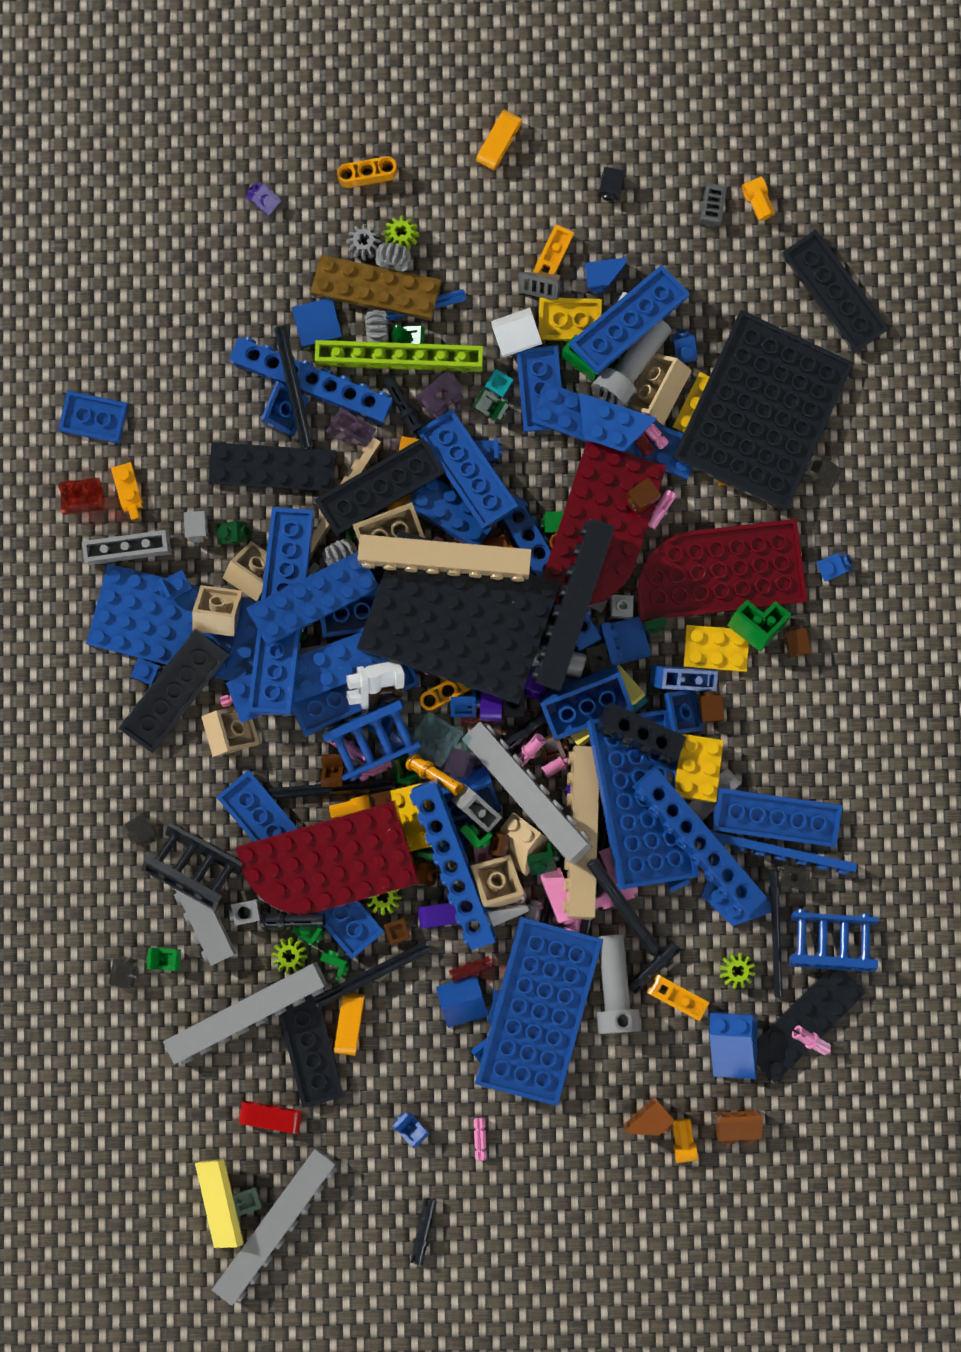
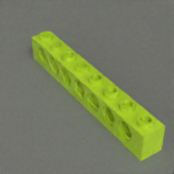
M316 340L315 363L316 366L482 372L483 346Z

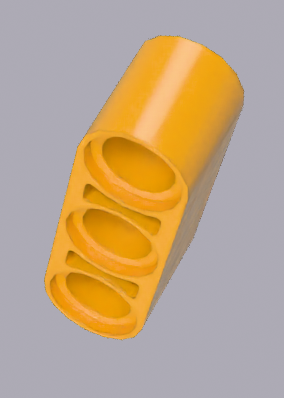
M504 109L476 157V162L495 171L519 130L523 119Z
M391 157L351 162L341 165L337 170L339 183L345 188L391 181L397 176V165ZM387 165L393 167L390 172H385L382 169ZM365 169H370L373 171L372 174L368 176L363 175L362 172ZM344 173H351L352 177L350 179H343L342 175Z
M445 681L424 692L420 697V704L426 711H433L449 703L451 697H460L472 689ZM445 686L454 688L452 696L446 697L442 694ZM427 696H433L436 699L435 704L431 707H427L424 704V699Z
M349 993L342 997L334 1053L356 1056L365 994Z

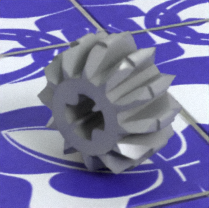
M366 224L362 225L361 230H359L358 226H355L356 233L350 231L348 233L350 238L346 240L347 245H350L348 251L350 253L354 252L355 258H358L361 254L362 260H366V255L373 259V252L376 253L377 246L382 244V241L378 239L380 233L374 232L373 226L367 230ZM365 239V241H367L368 244L363 245V243H361V240Z
M384 242L379 245L375 260L376 264L382 268L403 272L407 270L410 264L411 255L405 246H400L393 242Z
M379 310L367 312L365 316L367 341L388 343L389 326L386 312Z
M351 539L337 540L322 552L323 560L328 567L358 552Z

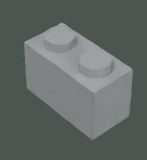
M467 785L463 786L460 794L451 799L453 803L487 833L502 818Z

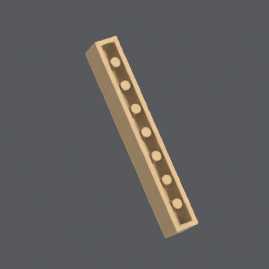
M360 534L357 560L364 568H375V566H383V569L386 570L405 568L407 572L426 570V573L439 574V571L447 572L451 576H460V573L469 574V577L481 578L482 575H486L495 580L509 577L512 581L523 582L524 579H529L531 549Z
M574 746L568 752V764H571V772L567 774V785H570V793H567L566 805L570 806V811L566 817L570 815L577 823L576 829L579 832L583 830L590 837L589 843L593 848L575 865L568 862L566 858L564 860V869L568 871L567 878H564L563 884L564 891H567V900H563V913H566V918L592 920L595 918L596 878L587 867V863L589 860L597 858L599 784L592 747Z

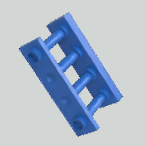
M402 698L324 731L322 736L325 742L331 740L332 743H335L348 770L342 776L343 781L346 779L350 781L356 780L362 776V772L407 753L410 756L419 751L418 748L422 745L421 740L413 743L400 715L401 709L404 707ZM387 715L393 718L405 744V747L395 751L381 724V718ZM369 723L374 727L386 755L374 759L361 731L363 730L362 726ZM348 732L354 734L367 762L355 768L343 742V735Z
M798 909L791 914L790 921H798L797 952L790 956L789 967L875 972L878 969V960H874L870 956V926H875L878 923V917H872V914L866 913L859 916L809 913L805 909ZM806 922H819V953L816 956L808 955V952H806ZM828 923L840 924V954L838 957H829L827 953ZM849 924L862 925L861 956L859 958H851V955H849Z

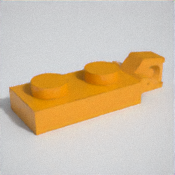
M129 462L112 467L111 471L121 507L124 512L129 511L133 522L141 520L138 509L143 507V501L132 463Z

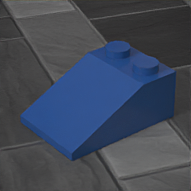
M710 1013L709 1035L713 1076L756 1079L758 1014Z

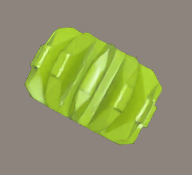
M401 215L400 221L393 217V224H386L388 230L384 231V236L387 237L385 242H393L394 244L405 246L408 250L411 249L410 244H417L415 238L419 237V232L415 230L418 227L417 224H411V218L404 221V216ZM405 231V235L398 236V232L402 233Z
M400 889L387 892L389 897L386 903L383 900H378L380 895L369 897L373 901L367 903V906L370 907L375 904L374 913L380 907L381 915H385V907H387L389 913H393L390 905L399 907V904L394 899L399 900L402 896H394V893Z
M292 937L289 938L288 945L285 939H281L283 947L277 944L274 946L279 953H271V956L278 957L277 960L273 961V965L281 963L278 968L279 971H282L286 966V974H290L291 966L295 972L299 971L297 964L301 967L305 966V963L300 959L308 958L306 954L301 955V952L307 949L306 946L299 949L298 946L301 944V941L298 940L293 945L294 940ZM291 950V954H295V959L292 958L291 961H288V957H285L284 954Z
M740 952L737 954V959H735L733 953H730L731 961L723 958V962L727 965L719 966V969L725 970L724 973L719 975L720 978L728 976L724 984L728 985L732 981L733 989H736L738 982L741 988H745L743 981L745 980L751 984L752 980L748 978V975L755 976V972L749 971V969L755 967L754 963L747 964L750 957L746 956L742 960L743 955ZM734 966L742 967L740 975L732 974Z

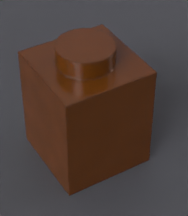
M647 478L628 491L626 502L633 511L636 510L639 514L658 501L661 494L651 480Z
M800 625L787 628L788 632L783 634L788 659L810 654L812 651L806 628L800 629Z
M717 691L704 692V696L699 697L701 723L723 721L722 695H717Z

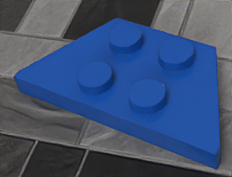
M583 393L579 394L585 440L625 453L632 446V443L638 440L657 420L655 417Z
M724 871L722 876L723 879L727 881L729 876L728 873ZM706 881L701 896L732 926L771 913V904L765 899L750 915H739L732 909L731 902L719 894L717 891L718 887L714 882ZM738 887L736 890L738 897H741L742 890L740 887Z

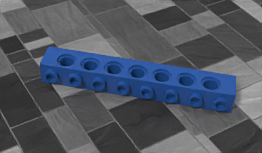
M238 337L229 358L230 363L271 381H279L287 386L280 353L275 352L276 349L264 344L263 347L257 345L256 341L249 337L244 339ZM254 352L260 354L259 359L256 361L250 360V355ZM294 359L295 368L298 369L297 376L301 393L380 425H385L393 406V399L390 398L391 395L383 391L376 393L371 391V387L366 384H354L352 379L341 375L339 378L332 375L333 372L326 368L319 370L314 368V364L309 361L302 360L300 362ZM272 360L279 361V365L276 368H270L269 363ZM314 375L318 377L316 383H307L309 376ZM330 383L337 385L336 390L333 392L326 390V386ZM348 391H354L356 396L354 399L349 400L345 398V394ZM367 399H374L376 401L372 407H366L364 402Z
M516 494L513 496V499L519 509L500 520L515 548L531 549L529 572L542 578L551 552L548 547L549 541L545 534L541 535L539 532V524L536 518L528 513L527 509L529 508L524 498L520 499L519 495ZM519 515L523 518V522L516 523L512 517ZM530 533L534 540L526 541L523 538V534ZM535 551H540V552H542L543 555H544V558H543V559H537V558H535L534 555H533V552H535ZM589 609L583 622L586 630L580 632L574 649L579 653L601 640V630L597 624L592 623Z
M657 768L649 770L632 786L637 798L645 801L649 806L648 810L650 813L662 821L663 828L669 834L674 835L678 846L691 855V861L703 869L706 879L712 883L714 882L718 887L717 891L719 894L731 902V907L737 914L750 915L767 898ZM654 790H657L660 793L659 800H656L654 798ZM668 806H671L674 810L672 817L667 813ZM682 822L687 825L686 833L681 829ZM697 838L701 841L700 849L695 846ZM710 855H713L715 858L713 865L709 862ZM724 871H726L729 876L727 881H725L722 876ZM738 887L742 890L741 897H738L736 893Z
M438 778L413 787L410 799L413 806L418 808L419 814H417L420 825L426 829L425 839L428 846L432 845L434 851L432 857L435 865L441 869L440 879L443 886L447 885L449 903L451 906H455L457 924L459 926L462 925L464 930L462 934L466 946H470L471 951L495 943L497 939L496 932L487 908L483 906L470 869L469 860ZM425 801H432L435 804V809H427ZM432 821H440L443 828L436 830L432 826ZM440 841H447L450 844V849H442ZM455 861L458 868L455 870L450 869L447 862ZM455 881H462L465 884V889L460 890L456 888ZM470 901L473 908L465 909L462 902ZM477 921L480 924V928L473 929L469 922Z

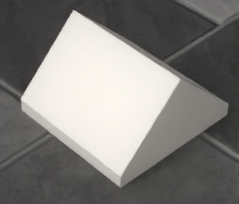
M531 308L491 321L503 357L542 344Z

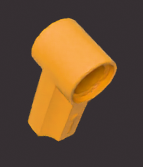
M762 176L741 185L746 200L750 201L758 221H764L775 215L776 212L768 197V188Z
M369 795L330 805L331 819L370 808Z
M691 1119L675 1120L673 1123L676 1163L698 1161Z

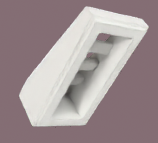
M523 903L520 905L510 904L501 907H489L487 911L494 927L528 912L529 909L527 904Z

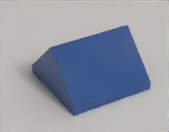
M276 381L261 421L267 427L294 436L297 427L288 388L285 384ZM302 394L304 407H306L309 398Z
M676 691L663 695L672 731L679 734L703 731L696 691Z
M477 974L436 987L448 1028L488 1016Z

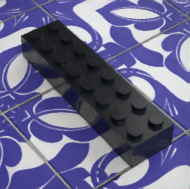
M592 518L582 524L579 533L582 539L580 543H576L572 556H575L574 563H570L565 576L569 577L567 584H562L559 596L562 597L561 602L555 605L552 616L555 617L553 625H548L545 637H548L547 644L541 646L538 657L542 658L540 665H535L531 676L535 678L534 683L561 691L616 526Z

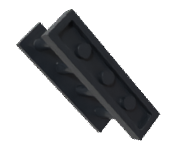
M169 822L165 833L169 838L156 857L146 856L143 861L142 871L216 911L222 899V895L219 894L220 889L231 872L237 875L240 874L243 863L236 856L224 853L186 832L180 825H174ZM177 841L186 846L187 849L175 867L171 868L164 864L163 861ZM197 852L206 858L195 875L189 878L182 874V870L193 853ZM215 862L224 867L212 888H208L202 885L200 881L211 864Z

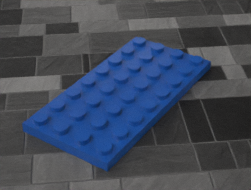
M107 564L86 644L167 665L193 632L192 611L200 587L191 585L192 590L170 601L167 597L163 598L157 588L160 586L158 580L165 578ZM242 598L238 625L234 636L203 633L230 654L213 677L232 681L252 673L257 627L250 617L247 607L258 601Z
M667 710L638 714L670 729ZM599 719L587 721L618 890L699 877L698 868L690 859L691 855L678 846L674 835L669 834L663 828L662 821L650 813L648 810L649 806L645 801L637 798L632 787L649 770L657 768L674 788L677 761L670 764L661 763L657 760L658 758L652 755L641 754L639 749L635 747H627L615 738L604 737L601 734L602 732L595 730ZM619 722L620 729L624 731L623 724ZM638 731L639 738L643 739L642 733ZM656 740L657 746L661 748L660 741ZM654 790L653 796L656 800H659L660 793ZM668 806L667 813L672 817L674 810L671 806ZM682 822L681 829L684 833L687 832V825Z
M520 917L475 1079L476 1085L558 1106L603 939Z

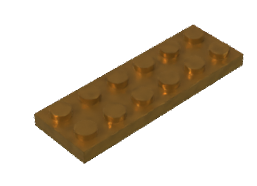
M321 255L310 293L311 296L432 321L441 287V280Z

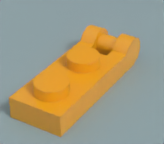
M555 224L532 273L547 274L541 271L542 267L545 266L550 268L548 274L555 275L574 236V232Z
M656 974L654 977L655 982L652 987L648 988L647 993L700 1021L710 1002ZM662 985L668 987L665 994L659 992Z

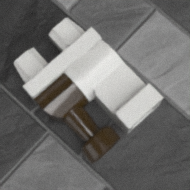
M390 661L370 665L365 668L363 666L357 667V674L347 675L349 690L357 688V690L347 691L349 705L360 704L363 710L368 709L369 706L378 705L383 697L393 695L394 698H402L404 672L401 664Z

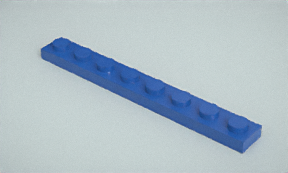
M712 832L723 846L725 844L733 845V850L745 852L747 848L754 850L753 854L766 857V853L774 854V859L787 861V858L795 859L796 864L805 866L810 862L816 864L815 868L828 870L829 867L837 868L836 873L849 875L850 871L856 872L857 863Z

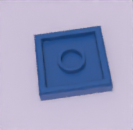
M326 298L292 307L302 348L314 346L316 340L333 341L342 338L333 300Z

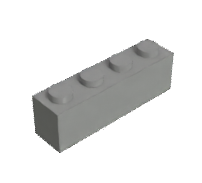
M166 530L82 541L84 562L88 565L172 554L170 537Z
M175 889L176 894H174L178 905H183L185 910L183 916L187 924H191L195 931L192 933L194 940L197 944L200 943L204 950L201 952L204 961L212 966L237 954L217 911L208 908Z

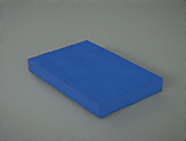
M67 390L58 431L120 444L129 404Z

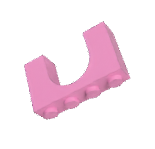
M608 847L598 851L605 870L617 885L611 848ZM557 867L556 871L540 874V879L557 922H563L564 925L576 921L575 919L566 918V913H563V900H567V891L563 889L564 876L560 867ZM635 887L620 891L627 900L635 897L634 893L638 892V889ZM605 891L596 898L595 909L602 906L604 910L614 906V903Z

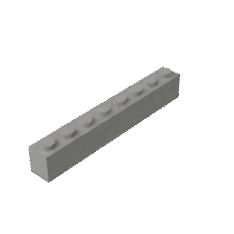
M479 722L462 740L567 861L575 865L593 848L589 843L590 837L583 830L579 832L576 829V821L570 815L566 817L562 813L564 808L556 799L552 801L548 797L550 792L544 785L541 784L539 786L534 781L537 777L529 769L525 771L521 766L523 761L516 754L513 756L508 751L509 745L503 739L498 740L495 734L497 732L490 724L484 725Z
M315 962L164 1040L163 1043L173 1063L181 1062L184 1065L194 1059L192 1055L199 1052L200 1055H203L212 1050L211 1045L218 1042L220 1046L230 1041V1035L237 1033L240 1036L249 1031L248 1026L255 1023L256 1026H259L268 1021L267 1016L274 1013L276 1017L286 1012V1006L293 1004L296 1007L305 1002L304 997L312 994L315 997L323 993V987L327 986L328 983L318 963Z
M317 1146L215 1284L212 1289L214 1293L231 1306H233L235 1301L241 1302L247 1293L244 1290L249 1283L251 1285L255 1283L260 1276L257 1271L261 1266L266 1267L273 1258L270 1253L274 1248L279 1250L286 1240L283 1238L287 1230L292 1232L298 1224L297 1216L300 1212L304 1215L311 1206V1203L308 1201L313 1195L317 1197L324 1186L321 1184L324 1179L328 1178L330 1180L337 1170L334 1167L337 1161Z

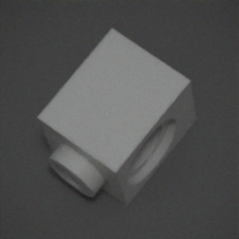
M205 511L184 512L185 538L191 540V543L204 542L203 539H209L208 517Z
M612 595L609 598L608 618L631 619L633 617L634 596Z
M259 899L231 904L232 909H229L230 921H234L235 925L260 921ZM242 907H247L250 910V915L247 919L242 918L239 914Z

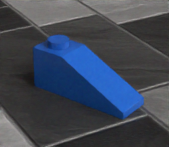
M651 665L649 686L673 690L716 691L718 671Z

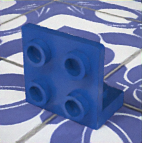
M639 616L600 625L611 667L651 656L643 622H640Z

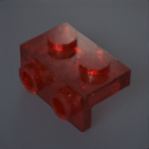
M100 478L68 480L58 483L61 493V512L63 515L104 510V489Z

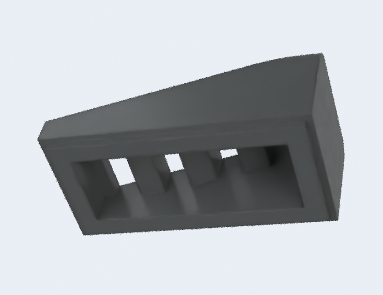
M706 183L699 224L720 227L727 186ZM709 189L721 191V195L709 193ZM708 197L720 199V202L710 201ZM707 205L719 206V208H707ZM706 212L716 213L717 217L706 215Z
M520 271L518 292L558 300L561 275ZM525 279H529L528 287H525ZM533 280L536 281V288H533ZM541 282L544 283V289L541 288ZM548 284H552V289H548Z

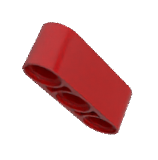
M242 1101L238 1123L298 1134L303 1112L291 1108Z

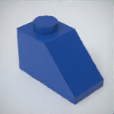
M627 258L585 263L587 292L601 294L608 290L625 269Z

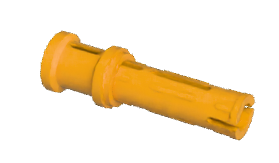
M418 753L408 757L406 761L407 770L415 771L422 779L435 780L438 778L440 786L455 796L462 792L463 784L436 769L433 762L425 761Z

